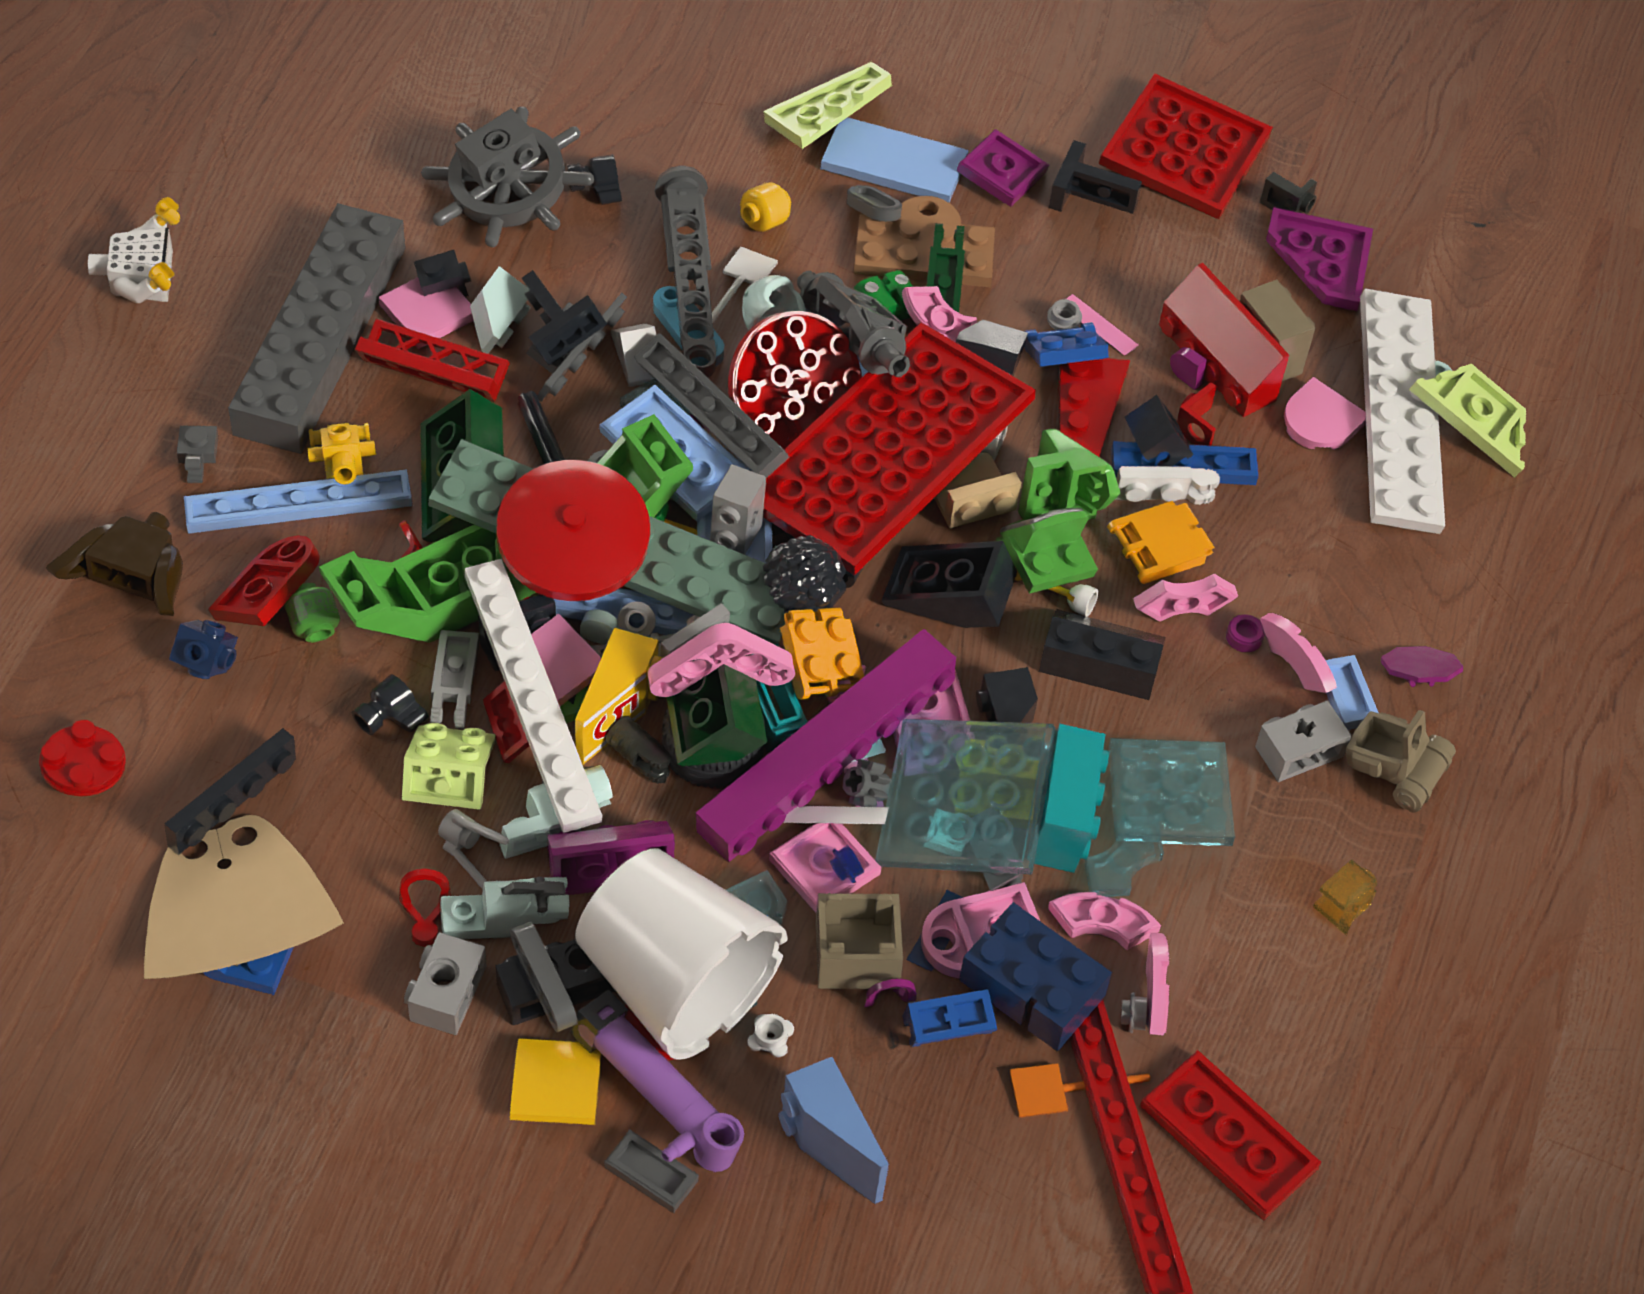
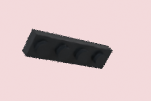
M282 728L164 823L167 846L180 855L189 846L197 845L211 828L219 822L228 820L238 806L249 797H256L263 790L265 784L276 775L288 771L296 760L294 736Z

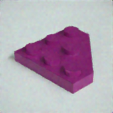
M1273 207L1266 238L1269 245L1323 304L1358 311L1373 228Z

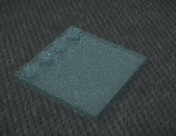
M903 719L891 778L892 781L886 807H889L885 824H882L876 862L881 867L1032 875L1057 733L1054 724Z

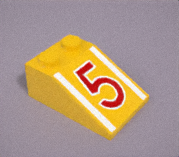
M618 628L613 629L575 719L576 749L582 765L608 745L606 742L607 733L619 719L629 716L636 722L646 714L651 700H658L659 696H655L650 691L647 672L652 665L663 659V657L658 656L659 640Z

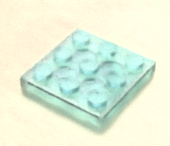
M1110 738L1108 749L1110 752L1109 762L1115 842L1233 846L1235 831L1225 742Z

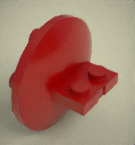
M788 311L777 313L761 320L745 334L736 348L731 361L728 376L729 398L785 449L861 379L862 374L858 357L849 349V339L840 328L828 319L814 313Z

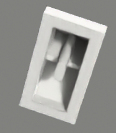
M640 324L611 330V336L628 386L633 387L657 382L634 359V356L656 336L655 326Z

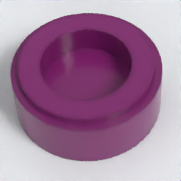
M1246 614L1234 617L1229 622L1226 632V639L1229 645L1240 652L1256 651L1261 647L1265 636L1261 621L1254 616Z

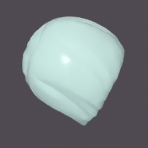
M770 275L759 279L746 289L743 296L742 313L748 331L761 320L777 313L788 311L806 312L803 299L794 290L791 280L785 276Z

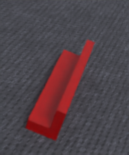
M379 319L375 320L368 339L360 337L355 348L363 361L463 393L471 389L492 402L496 401L510 365L506 359ZM382 330L395 334L400 344L392 347L379 343L378 340ZM402 337L408 338L410 340L404 342ZM419 343L429 345L433 355L424 357L408 352L407 349ZM434 347H437V348H440V349H443V350H441V351H439V352H436V350H435ZM456 353L462 356L466 365L459 368L443 363L440 359ZM468 358L475 359V361L470 363ZM486 363L498 367L494 378L474 373L473 370Z

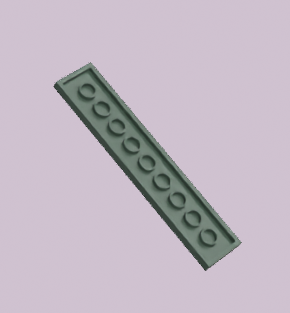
M461 439L429 497V506L497 534V516L505 494L519 478L533 468ZM649 516L650 540L646 557L638 572L624 586L698 617L703 616L722 603L730 612V624L736 625L772 644H778L779 647L782 641L780 627L785 625L784 609L774 603V597H771L769 594L771 588L764 584L763 577L766 572L763 571V565L766 563Z

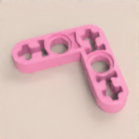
M720 623L709 627L648 669L647 674L651 693L659 697H670L682 692L723 664L766 685L778 686L786 684L794 678L793 659L788 651L736 625Z

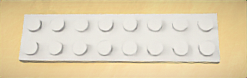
M1364 289L1360 297L1371 523L1440 534L1445 527L1438 413L1409 390L1420 378L1429 380L1436 377L1431 300Z

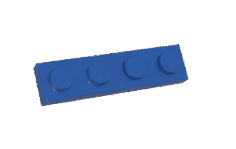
M1113 441L1111 448L1112 468L1117 478L1121 466L1158 467L1157 464L1167 458L1169 453L1161 452L1157 457L1147 461L1142 455L1137 442ZM1189 445L1194 455L1189 459L1185 457L1172 466L1204 468L1205 470L1213 469V471L1219 474V484L1256 485L1258 480L1256 448Z

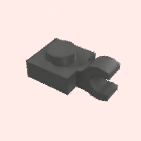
M180 426L177 458L178 463H185V470H188L187 483H203L204 463H216L218 445L217 426Z

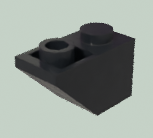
M1028 667L983 675L981 690L976 691V702L979 712H985L988 721L986 722V736L988 742L1015 746L1034 720L1038 697Z

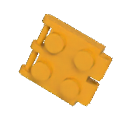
M1172 500L1112 520L1107 525L1109 532L1116 534L1124 547L1122 553L1125 558L1131 559L1139 574L1137 577L1142 584L1205 564L1206 557L1213 553L1212 549H1214L1203 528L1196 526L1199 522L1187 503L1176 506Z
M840 607L817 609V611L812 609L789 610V613L784 614L785 625L780 627L784 648L792 655L795 676L792 681L798 699H808L812 694H825L827 697H835L839 692H846L864 677L851 619H844L843 611ZM850 680L851 683L838 685L837 681ZM822 682V686H809V683Z

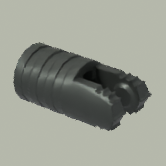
M624 716L619 719L607 733L606 742L621 754L623 758L629 761L631 765L636 767L646 777H649V780L657 784L666 783L670 773L668 765L672 761L668 751L655 738L650 736L647 731L642 729L639 724L635 723L631 717Z

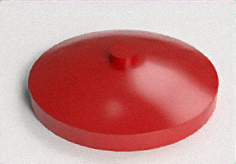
M561 460L532 469L510 487L498 511L497 544L505 565L523 585L538 594L557 600L586 601L600 598L616 591L638 572L649 547V513L637 489L616 471L589 461Z

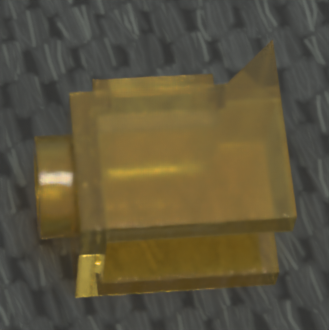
M1351 859L1320 887L1319 891L1324 895L1314 903L1313 907L1347 936L1352 921L1371 906L1377 892L1374 889L1377 886V880L1372 872L1362 868Z

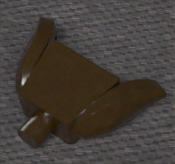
M152 512L145 522L125 516L121 517L114 524L102 525L92 529L64 553L50 562L46 569L56 578L64 580L88 575L89 579L154 601L160 615L174 616V602L181 581L183 561L178 548L172 544L171 533L167 530L170 526L169 520L158 512Z

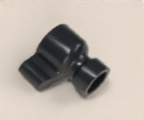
M614 154L592 157L587 165L584 166L579 163L567 165V171L590 172L594 176V182L589 186L594 189L601 205L622 202ZM570 185L571 192L580 191L586 186Z
M390 674L371 690V700L369 703H362L351 712L355 722L369 735H373L383 726L384 719H390L404 730L412 732L429 717L427 711L416 702L414 695L407 685L393 674Z

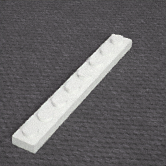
M502 559L465 568L466 582L563 833L601 823V810Z

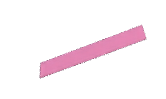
M1072 294L1066 298L1079 306L1082 313V323L1093 322L1096 333L1124 356L1138 346L1136 342Z

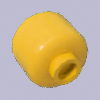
M773 182L763 183L749 189L743 194L740 201L742 219L750 228L757 232L767 231L783 224L790 215L791 200L788 193Z

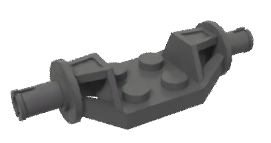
M809 270L801 273L797 280V286L801 290L800 296L803 299L806 312L820 315L834 323L838 328L846 322L849 323V349L859 357L862 367L870 373L878 375L889 372L892 376L894 374L895 377H900L906 374L910 367V361L908 357L904 356L906 351V341L904 338L907 328L904 323L876 298L844 285L842 279L834 273L822 272L816 274Z

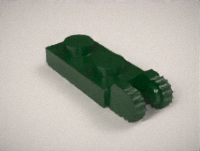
M935 223L933 246L930 247L926 287L938 286L943 300L959 313L965 250H963L965 226L957 225L954 231L953 241L955 246L953 249L941 247L944 228L943 224Z

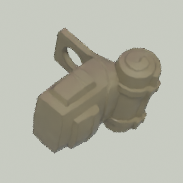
M1418 710L1410 724H1408L1407 720L1390 714L1370 711L1357 727L1346 747L1348 765L1360 772L1388 780L1390 783L1397 785L1393 792L1394 800L1402 808L1410 812L1420 811L1424 803L1428 802L1434 787L1443 773L1450 767L1452 758L1456 753L1454 745L1449 740L1437 735L1428 737L1425 712Z

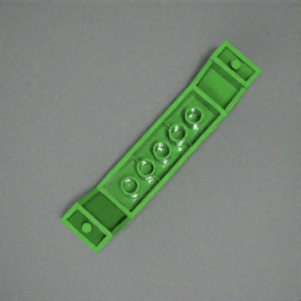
M655 414L622 428V435L597 463L625 477L637 489L645 502L649 516L653 518L693 471V464ZM472 525L393 562L361 558L352 551L319 566V571L356 627L431 643L439 639L441 630L456 631L478 621V616L480 615L465 579V568L502 559L497 544V534L477 525ZM503 561L518 601L535 594V591L529 589L514 577Z

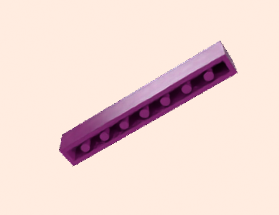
M925 629L921 630L696 812L697 833L728 862L739 854L745 855L755 846L757 839L768 830H776L784 822L789 812L797 806L801 808L808 804L813 798L815 791L825 783L831 784L836 781L849 763L854 759L858 761V759L864 758L876 741L882 736L887 738L892 735L904 718L910 713L915 715L920 712L928 699L937 691L943 692L948 689L955 679L956 656Z

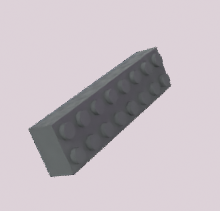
M337 203L228 407L233 436L299 454L302 453L309 440V429L314 430L359 338L379 302V297L382 296L406 249L403 220Z

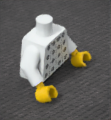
M170 197L162 198L156 205V214L142 226L129 232L113 234L110 237L109 254H89V275H108L111 293L116 296H122L136 304L142 303L146 299L168 302L169 288L171 286L170 278L175 273L171 270L173 249L167 223L175 225L179 222L180 214L176 211L179 208L178 204Z

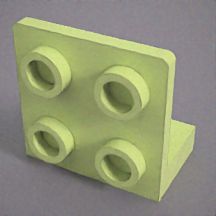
M439 723L419 725L404 756L402 800L480 810L483 804L485 767L495 744V734L486 733L479 728L450 729Z

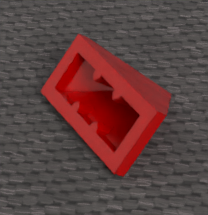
M504 681L487 695L483 702L502 760L505 763H510L530 745Z

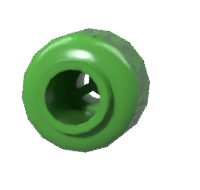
M305 583L285 603V610L295 636L305 638L307 642H319L331 637L335 633L334 629L340 622V615L330 589L316 587L315 583Z

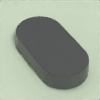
M857 185L847 190V205L874 220L886 222L896 221L901 218V202L877 188Z

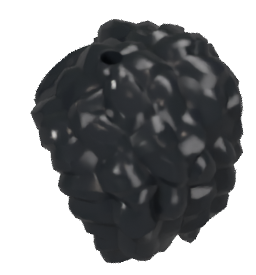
M811 535L806 537L799 536L790 539L787 543L779 544L775 550L770 551L765 560L766 564L763 565V571L766 572L763 577L764 584L771 588L769 594L771 597H774V603L784 609V614L789 613V610L812 609L814 611L817 607L827 606L839 593V583L846 573L844 564L837 551L829 544Z

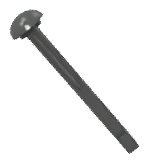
M679 165L671 167L659 175L654 191L656 198L661 202L668 271L674 272L682 354L690 362L695 357L706 358L709 361L708 364L703 366L693 365L708 378L713 375L716 367L715 340H713L714 330L707 271L712 269L704 197L706 196L708 186L704 176L693 167ZM680 227H690L694 232L682 234L677 229ZM684 252H692L697 255V258L685 260L679 255ZM688 280H694L695 290L689 291ZM689 304H698L703 307V310L690 312L685 307ZM693 330H700L706 336L694 339L688 333Z

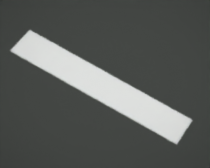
M797 806L786 815L783 823L885 824L889 807L803 806L799 808Z

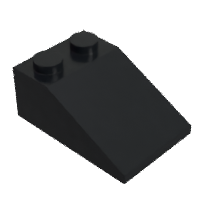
M1003 541L902 546L881 601L884 606L963 628L999 627L1017 575V570Z

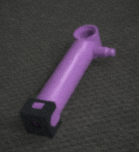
M609 989L581 1008L577 1013V1025L572 1027L571 1034L589 1053L598 1049L681 1134L662 1151L663 1159L671 1162L694 1147L693 1153L696 1161L706 1170L717 1172L729 1168L744 1138L743 1126L739 1120L732 1115L719 1113L625 1018L628 1009ZM714 1140L720 1141L724 1145L718 1144Z

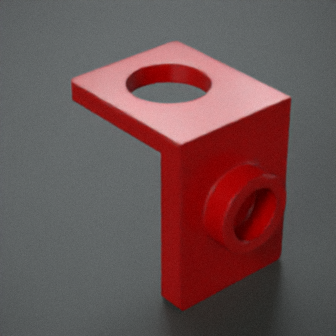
M1212 382L1198 393L1189 394L1179 409L1177 423L1185 438L1195 445L1212 446L1216 428L1201 417L1212 407L1217 388ZM1192 423L1202 429L1204 439L1194 433L1191 426Z

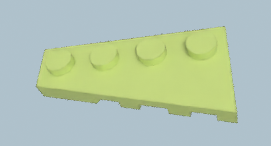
M870 62L763 111L765 123L803 149L891 87V74Z

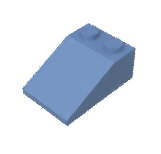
M833 1057L786 1075L784 1093L781 1094L783 1108L782 1112L779 1113L780 1123L785 1134L788 1137L793 1135L801 1150L874 1204L883 1200L889 1164Z

